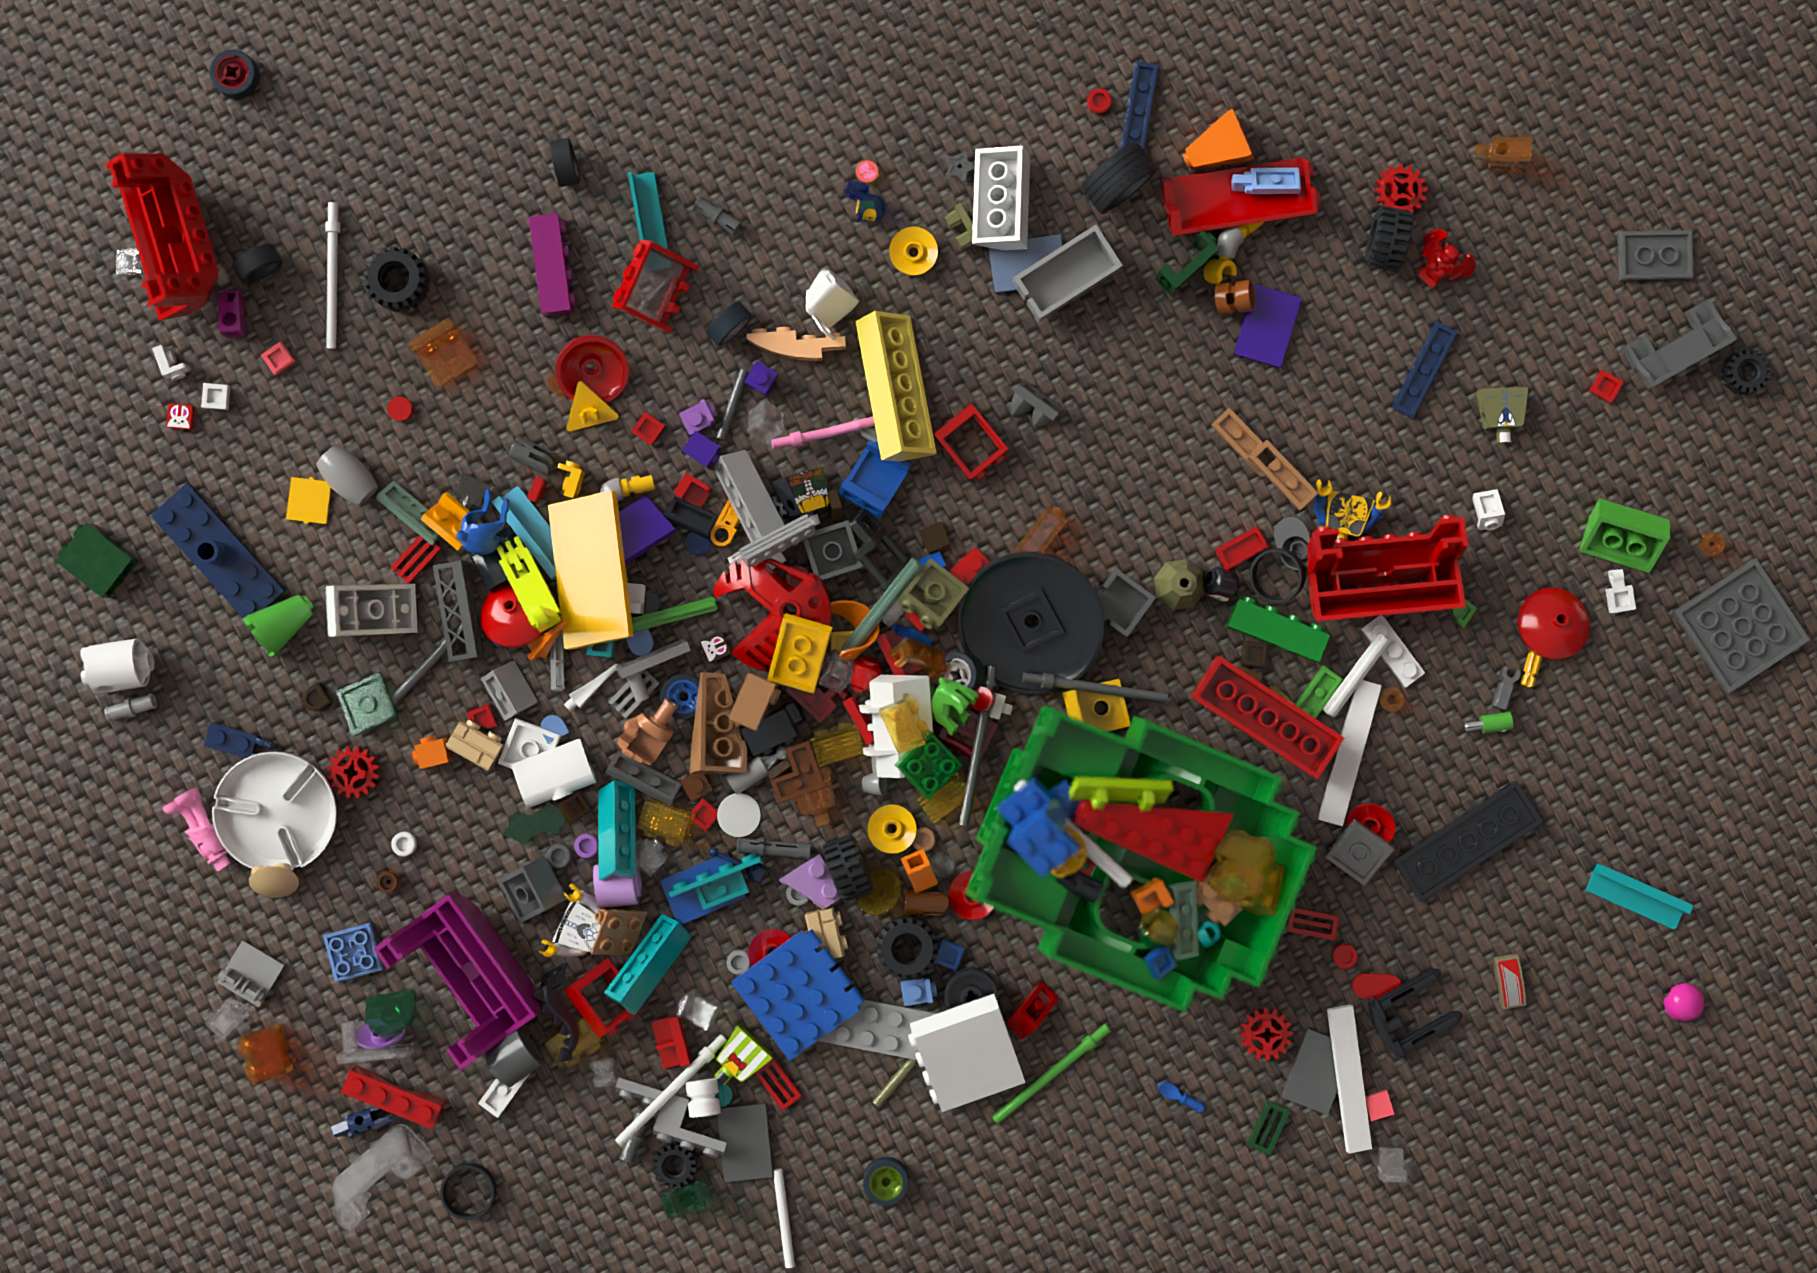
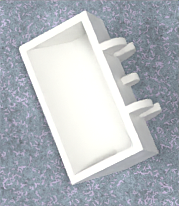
M879 675L869 682L871 699L865 701V705H859L860 712L872 713L873 723L867 726L868 730L874 733V742L869 743V747L863 748V754L876 757L877 777L903 778L905 776L894 765L928 730L933 733L929 676Z

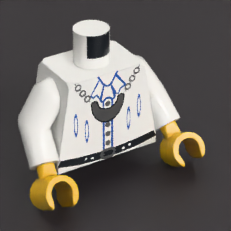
M575 884L569 885L575 890L573 894L568 895L564 893L570 904L552 940L555 944L548 940H542L541 942L548 945L546 951H539V953L546 957L552 955L562 957L582 956L587 952H591L601 926L595 920V913L600 909L597 906L596 897L580 891Z

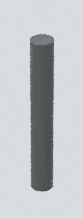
M740 369L716 435L718 439L724 441L726 439L745 386L744 381L749 374L746 370Z

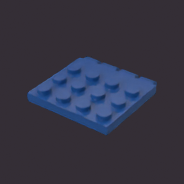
M813 929L806 933L803 930L799 931L731 981L732 985L789 1061L859 1012L861 1009L859 1005L865 1001L855 986L849 990L846 989L852 981L840 966L835 970L831 969L837 961L826 947L819 951L816 949L822 944V941Z

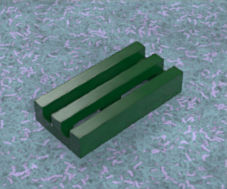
M1267 1099L1247 1145L1271 1155L1290 1110ZM1270 1108H1273L1258 1143H1255ZM1278 1111H1280L1282 1114L1267 1147H1264L1263 1144Z

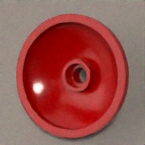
M589 335L571 341L562 349L556 361L555 375L559 388L572 401L574 400L577 384L582 381L603 401L608 403L615 399L625 388L629 377V365L625 353L615 342L602 336ZM594 362L595 366L590 368L587 367V364Z
M509 580L496 586L485 598L481 607L480 622L484 633L495 644L506 648H519L534 642L544 633V631L540 633L537 627L534 628L531 625ZM514 604L511 609H507L509 605Z
M1551 587L1534 592L1523 602L1518 613L1517 621L1520 636L1525 645L1540 657L1551 660L1568 658L1580 651L1589 637L1590 620L1585 606L1575 595L1564 589ZM1557 616L1563 619L1562 624L1557 621Z

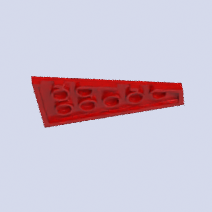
M1081 800L1071 822L1120 846L1203 882L1234 814L1152 806L1150 811H1141L1140 806L1136 804L1107 802L1104 809H1094L1090 800Z

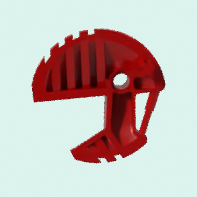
M741 558V564L738 565L737 561L729 566V574H727L726 570L722 573L713 592L715 598L747 590L756 600L771 611L731 651L738 660L747 666L768 671L769 669L766 666L771 667L785 613L830 626L831 603L829 591L826 590L823 582L815 573L807 574L772 558L766 559L748 569ZM768 564L786 571L787 574L802 581L793 588L776 574ZM788 603L796 606V613H792L787 609Z

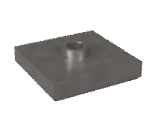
M1354 818L1325 854V858L1365 886L1394 851L1395 847Z

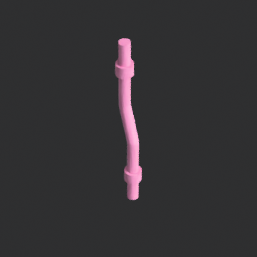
M874 417L800 433V431L789 433V436L772 439V448L776 449L790 445L792 447L802 446L805 442L875 426Z

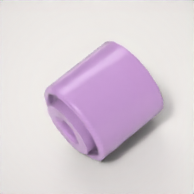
M599 864L594 865V891L599 909L639 903L640 896H642L639 867H636V876L631 879L612 875L602 881L599 880Z

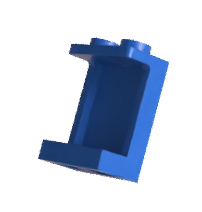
M869 440L849 476L842 483L838 495L860 508L868 510L872 515L880 519L908 474L911 463L908 460L900 462L881 460L878 441L873 442Z

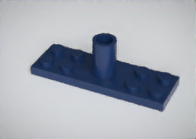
M189 483L181 487L150 515L242 618L271 606L286 592ZM213 548H214L215 552H214V555H213V557H212L211 553H212V550H213Z

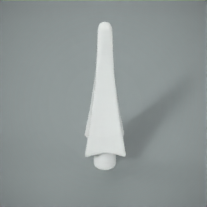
M614 664L594 680L570 693L571 699L564 704L566 708L572 711L578 705L581 709L593 693L617 670L616 666L619 664Z

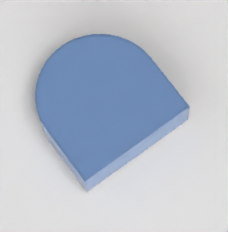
M649 629L633 633L634 637L626 638L630 650L636 655L643 656L650 653L654 647V640Z
M558 715L547 716L541 722V728L561 735V737L570 733L565 721ZM543 734L547 744L554 740V738Z

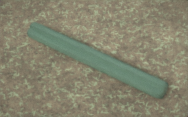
M910 559L842 646L843 651L860 647L923 568L919 560Z

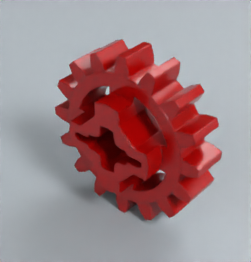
M1400 163L1396 170L1391 165L1388 167V173L1382 171L1380 174L1382 179H1377L1374 183L1379 186V188L1373 191V194L1379 195L1375 203L1382 202L1383 206L1411 211L1413 214V209L1418 211L1421 208L1419 202L1423 203L1426 201V197L1422 195L1428 191L1427 187H1422L1426 179L1418 178L1420 170L1415 173L1411 172L1412 165L1403 169V164ZM1397 176H1405L1407 178L1399 179ZM1413 184L1416 189V194L1413 193ZM1385 187L1388 189V198L1385 194ZM1402 187L1404 191L1399 195L1397 190ZM1394 203H1403L1406 206H1397Z
M346 746L345 752L341 749L337 750L338 758L330 757L333 765L326 766V769L331 771V774L326 776V778L333 779L334 781L330 785L331 788L338 787V795L346 792V798H352L353 793L356 798L362 797V791L366 795L370 794L369 786L377 787L374 778H381V775L376 773V769L381 768V765H374L377 757H369V749L361 752V746H355L354 751L351 746ZM351 756L348 763L340 765L346 757ZM363 760L367 763L369 769L365 768L362 763ZM354 768L355 771H358V775L353 776L352 773H349V769ZM339 775L344 779V784L341 782ZM367 779L361 787L356 788L360 780Z
M1263 1006L1260 1013L1254 1008V1015L1252 1017L1248 1014L1245 1015L1248 1020L1247 1023H1240L1245 1028L1244 1031L1239 1032L1240 1037H1245L1240 1043L1242 1046L1249 1045L1246 1052L1250 1055L1255 1051V1058L1258 1060L1261 1055L1264 1056L1266 1061H1269L1270 1055L1278 1059L1279 1051L1287 1052L1284 1045L1292 1044L1287 1039V1036L1293 1035L1291 1030H1287L1291 1023L1289 1021L1283 1022L1285 1015L1280 1013L1277 1016L1276 1008H1272L1268 1012L1267 1007ZM1270 1018L1276 1020L1281 1028L1273 1027ZM1259 1020L1258 1025L1255 1028H1251ZM1265 1028L1272 1032L1267 1035V1039L1260 1035L1265 1032ZM1251 1039L1259 1040L1261 1049L1254 1046ZM1280 1039L1278 1044L1272 1048L1273 1043Z

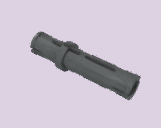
M738 838L736 854L755 853V855H762V857L766 855L810 859L811 844L766 841L765 838H760V840Z

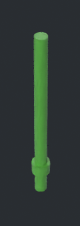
M1104 1024L1091 1036L1088 1034L1084 1037L1080 1045L992 1116L997 1124L1002 1122L1088 1050L1091 1052L1098 1046L1097 1043L1111 1032L1107 1025Z

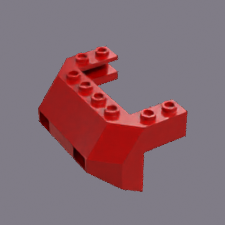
M164 153L120 154L105 165L112 173L114 180L111 183L112 188H119L147 279L141 283L142 288H146L150 300L147 302L148 307H155L159 321L189 315L207 304L219 278V269L191 176Z
M1456 515L1443 516L1438 520L1430 534L1422 535V532H1412L1402 537H1398L1397 534H1388L1381 539H1373L1372 536L1359 538L1358 541H1349V539L1336 540L1340 534L1339 529L1325 526L1317 528L1307 544L1308 588L1312 614L1317 621L1466 607L1459 559L1468 547L1464 517L1456 518ZM1423 580L1422 583H1401V581ZM1353 586V589H1347V590H1341V589H1340V587Z

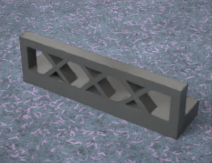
M460 560L433 565L449 662L485 657L468 561ZM442 569H453L454 578L450 584L442 580ZM450 591L456 594L458 598L454 608L446 604L445 598ZM454 615L460 618L462 622L458 632L450 628V620ZM458 639L465 643L467 654L455 656L454 645Z

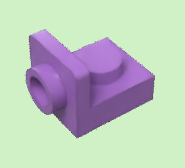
M704 399L699 404L679 413L690 436H692L695 430L700 432L716 424L714 417L718 416L712 403L707 404Z

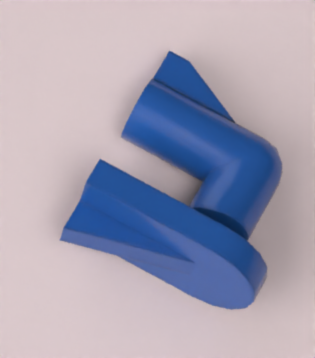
M901 624L892 625L891 628L894 629V633L903 638L901 640L902 644L921 653L927 652L931 648L932 640L926 634L910 626L907 628Z

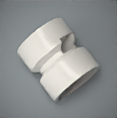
M717 1078L686 1082L687 1096L691 1098V1101L688 1103L689 1117L721 1113L720 1101L715 1097L718 1093Z

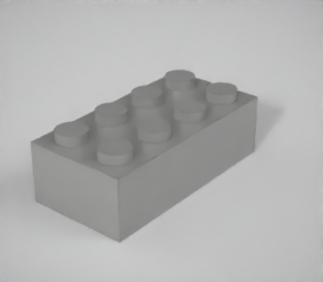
M1094 225L1014 276L1012 283L1023 300L1029 299L1026 305L1039 323L1119 272L1123 265L1098 226Z

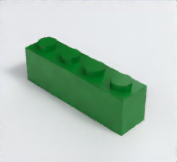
M1245 596L1243 600L1236 599L1225 627L1313 662H1320L1330 634L1324 633L1326 628L1313 623L1309 627L1302 624L1303 619L1290 614L1288 618L1279 615L1280 610L1268 605L1264 609L1257 606L1258 601Z

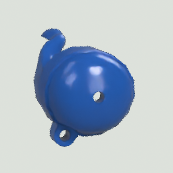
M490 489L485 491L483 508L467 513L462 518L460 530L457 532V540L461 541L462 546L467 551L474 554L487 555L496 551V547L500 543V537L496 533L503 528L507 520L510 505L509 499L505 498L501 506L500 520L492 523L477 524L479 519L489 511L492 502Z

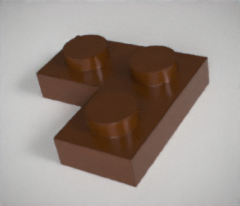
M809 741L787 748L786 752L793 772L770 780L778 804L825 788Z

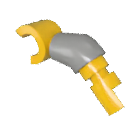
M1264 222L1227 227L1222 230L1218 236L1217 245L1220 249L1216 253V256H1219V258L1209 260L1204 268V278L1207 282L1219 284L1223 279L1222 274L1229 276L1237 275L1236 266L1231 259L1235 258L1244 238L1258 229Z
M639 475L634 476L629 481L626 478L619 480L618 477L604 483L599 493L615 491L617 493V501L619 502L624 500V497L630 496L631 492L640 494L653 491L655 486L652 475L642 478Z

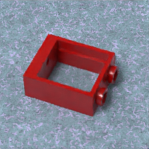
M972 403L933 434V437L969 481L974 478L976 481H979L988 473L987 467L992 463L997 466L1007 458L1005 455L1008 451L1007 446ZM971 418L976 421L998 448V451L972 472L945 440Z
M609 958L605 959L564 990L598 1038L605 1034L610 1037L620 1029L618 1025L625 1019L628 1023L639 1014L637 1012L635 1015H632L625 1010L607 1025H604L580 991L600 975L605 978L609 985L612 983L619 972Z

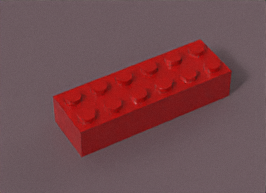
M1220 656L1215 657L1190 695L1191 699L1315 779L1320 777L1344 740L1343 736Z

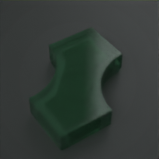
M548 801L540 811L534 814L514 812L503 834L526 845L534 835L541 832H552L558 835L566 818L557 805Z

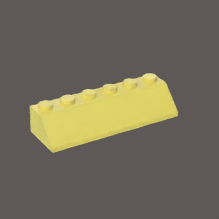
M874 311L857 320L856 327L881 460L900 462L935 455L937 453L910 315Z

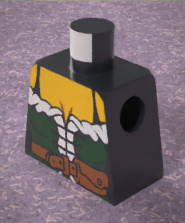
M823 466L773 481V485L789 517L807 514L814 525L820 524L816 509L828 506L829 504Z

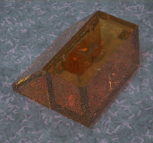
M280 1023L250 1031L239 1037L238 1051L241 1056H244L246 1063L244 1067L245 1075L248 1080H251L252 1086L287 1074L293 1070Z

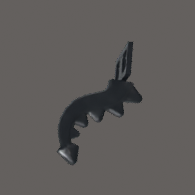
M566 962L543 974L539 990L533 993L535 999L544 1003L541 1014L552 1015L553 1025L563 1024L560 1033L568 1036V1038L563 1039V1043L567 1047L560 1048L558 1056L560 1063L573 1059L572 1053L576 1049L579 1039L576 1020L560 1003V992L555 991L556 988L563 984L568 966ZM561 971L560 978L556 982L558 973ZM549 978L547 987H544L546 980Z

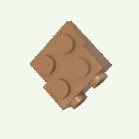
M1221 854L1210 865L1203 882L1193 881L1196 883L1197 906L1201 907L1203 905L1209 911L1206 914L1207 917L1216 925L1220 923L1226 926L1242 910L1241 906L1257 891L1225 854Z

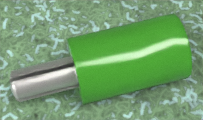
M1510 712L1483 715L1479 717V721L1465 723L1464 727L1466 731L1481 729L1483 734L1498 731L1505 732L1513 729V718Z

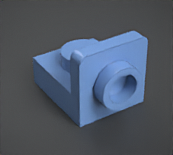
M929 976L900 981L904 1006L926 1002L930 1004L933 1003V997L937 996L935 982H930Z

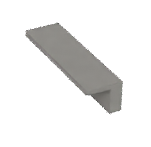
M742 450L720 456L714 471L750 542L752 543L784 526L747 451Z

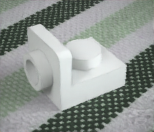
M163 345L152 348L162 376L178 380L185 377L186 372L191 371L190 366L186 363L174 365L177 363V360L171 349L169 350Z
M1498 490L1474 493L1472 499L1478 516V530H1494L1502 526L1505 512Z

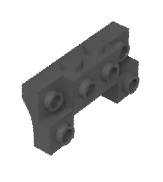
M1710 299L1684 312L1693 330L1655 351L1647 335L1621 348L1632 369L1636 368L1647 389L1656 386L1673 375L1675 379L1689 372L1687 369L1689 366L1695 364L1698 367L1710 360L1709 355L1737 340L1733 331L1723 321Z

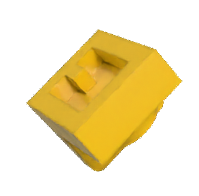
M566 461L565 465L559 463L558 468L571 473L570 477L566 476L562 490L565 491L564 496L576 499L578 498L586 472L580 470L581 465Z

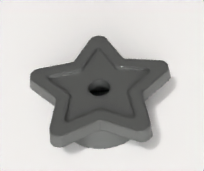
M963 151L957 157H946L950 166L946 176H955L965 183L968 172L975 169V164L968 161L966 151ZM959 164L962 165L961 169L957 167Z

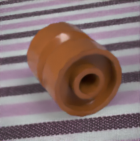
M1252 280L1237 281L1235 285H1232L1231 282L1215 285V303L1219 315L1234 314L1235 310H1238L1240 313L1255 310L1256 299Z

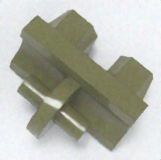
M960 202L954 206V211L945 217V222L950 230L962 224L966 232L955 237L961 250L973 246V209L969 210L972 217L970 220Z

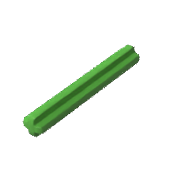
M709 597L631 618L633 633L714 612L717 610L716 600L714 597Z

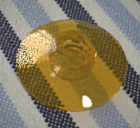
M877 868L869 872L873 882V892L856 898L859 907L865 913L873 916L888 913L895 907L901 895V883L898 876L889 869Z

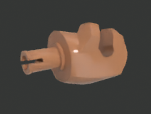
M665 698L654 716L649 713H641L627 720L624 724L625 732L617 741V744L622 749V754L640 764L652 765L673 735V730L667 725V722L678 708V705Z

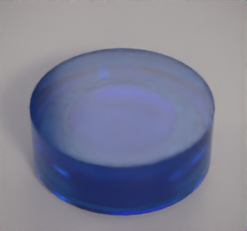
M693 532L688 535L686 547L692 554L703 555L710 549L711 540L709 537L706 539Z

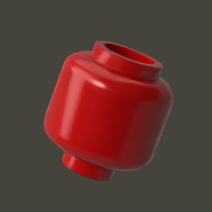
M865 655L853 660L847 680L852 685L854 691L863 694L866 691H870L869 682L882 675L879 661Z

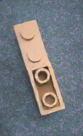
M791 327L776 328V332H767V329H753L752 333L747 334L748 342L759 349L794 360L823 361L822 351L846 349L845 336L840 337V333H833L836 338L835 340H832L827 335L826 338H816V335H803L801 340H797L796 330H791Z

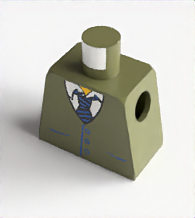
M1528 387L1485 388L1476 391L1484 430H1496L1497 443H1511V429L1523 427Z

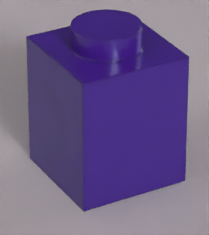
M756 361L744 383L751 389L768 397L779 375L777 372Z
M696 430L682 450L686 455L708 469L711 465L715 466L720 456H722L719 453L721 447Z

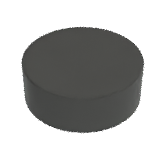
M557 843L548 849L546 858L552 867L562 868L570 863L572 852L567 845Z

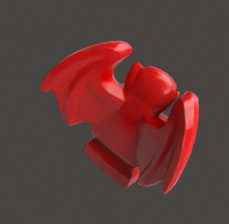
M1433 229L1423 236V239L1426 241L1422 257L1428 259L1426 265L1418 270L1417 275L1431 288H1435L1439 284L1440 279L1446 276L1449 277V281L1463 276L1469 278L1476 268V259L1472 254H1467L1463 261H1457L1463 255L1460 254L1456 247L1449 245L1447 242L1444 248H1442L1441 242L1449 237L1448 232L1443 229Z

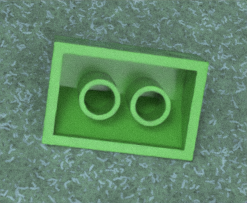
M1599 498L1589 516L1580 552L1650 573L1670 539V520Z

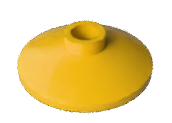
M907 227L900 230L893 237L889 247L891 262L897 270L904 274L915 276L921 275L932 268L937 259L938 247L936 240L927 230L920 227ZM911 249H916L918 251V255L912 257L909 255V251Z
M894 804L885 805L877 809L870 817L868 836L872 844L880 851L899 853L907 849L914 841L916 822L912 814L904 807ZM895 824L897 827L896 832L890 833L887 830L888 825Z

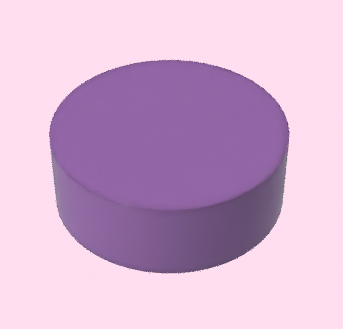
M590 833L580 835L574 844L576 853L583 858H590L596 855L599 851L598 838Z

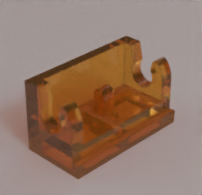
M907 637L889 652L890 658L899 659L895 662L894 666L902 667L909 662L914 666L922 667L924 671L932 670V673L928 675L931 680L938 677L942 672L945 673L947 671L943 651Z

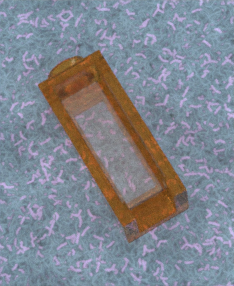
M1048 506L1012 553H1043L1068 521L1064 518L1066 514L1056 506L1053 508Z

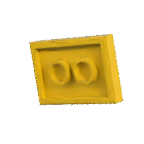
M785 613L767 680L814 694L833 627Z

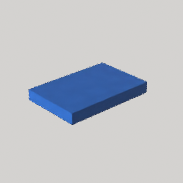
M716 856L660 880L676 921L682 925L747 897L746 894L703 910L695 888L673 897L669 895V892L674 890L672 885L684 880L687 881V884L697 881L695 876L707 871L710 872V875L720 872L718 867L730 862Z

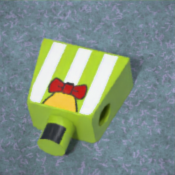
M739 1023L716 1058L722 1067L714 1076L723 1085H726L733 1076L742 1083L768 1063L774 1054Z

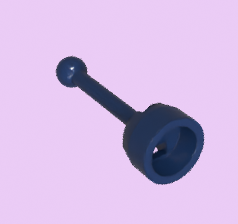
M716 847L709 849V854L712 857L718 856L735 865L742 863L719 852ZM757 863L744 868L747 877L751 881L759 883L765 872L766 865Z

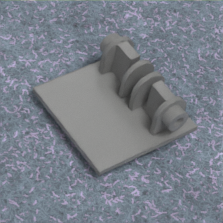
M242 940L225 970L222 969L219 973L217 983L260 1007L283 969L284 964Z

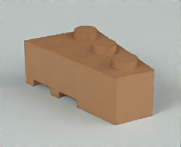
M748 673L728 719L756 731L771 704L775 705L782 691L778 690L779 684L754 673Z

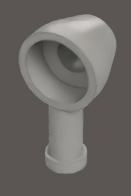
M871 756L873 773L863 777L862 788L864 792L884 796L887 791V778L877 777L876 757Z

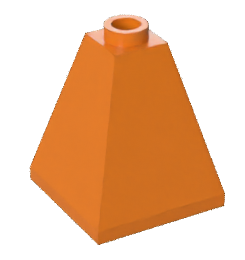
M1233 109L1227 111L1189 145L1185 149L1187 153L1183 154L1187 167L1193 166L1194 169L1246 163L1255 160Z

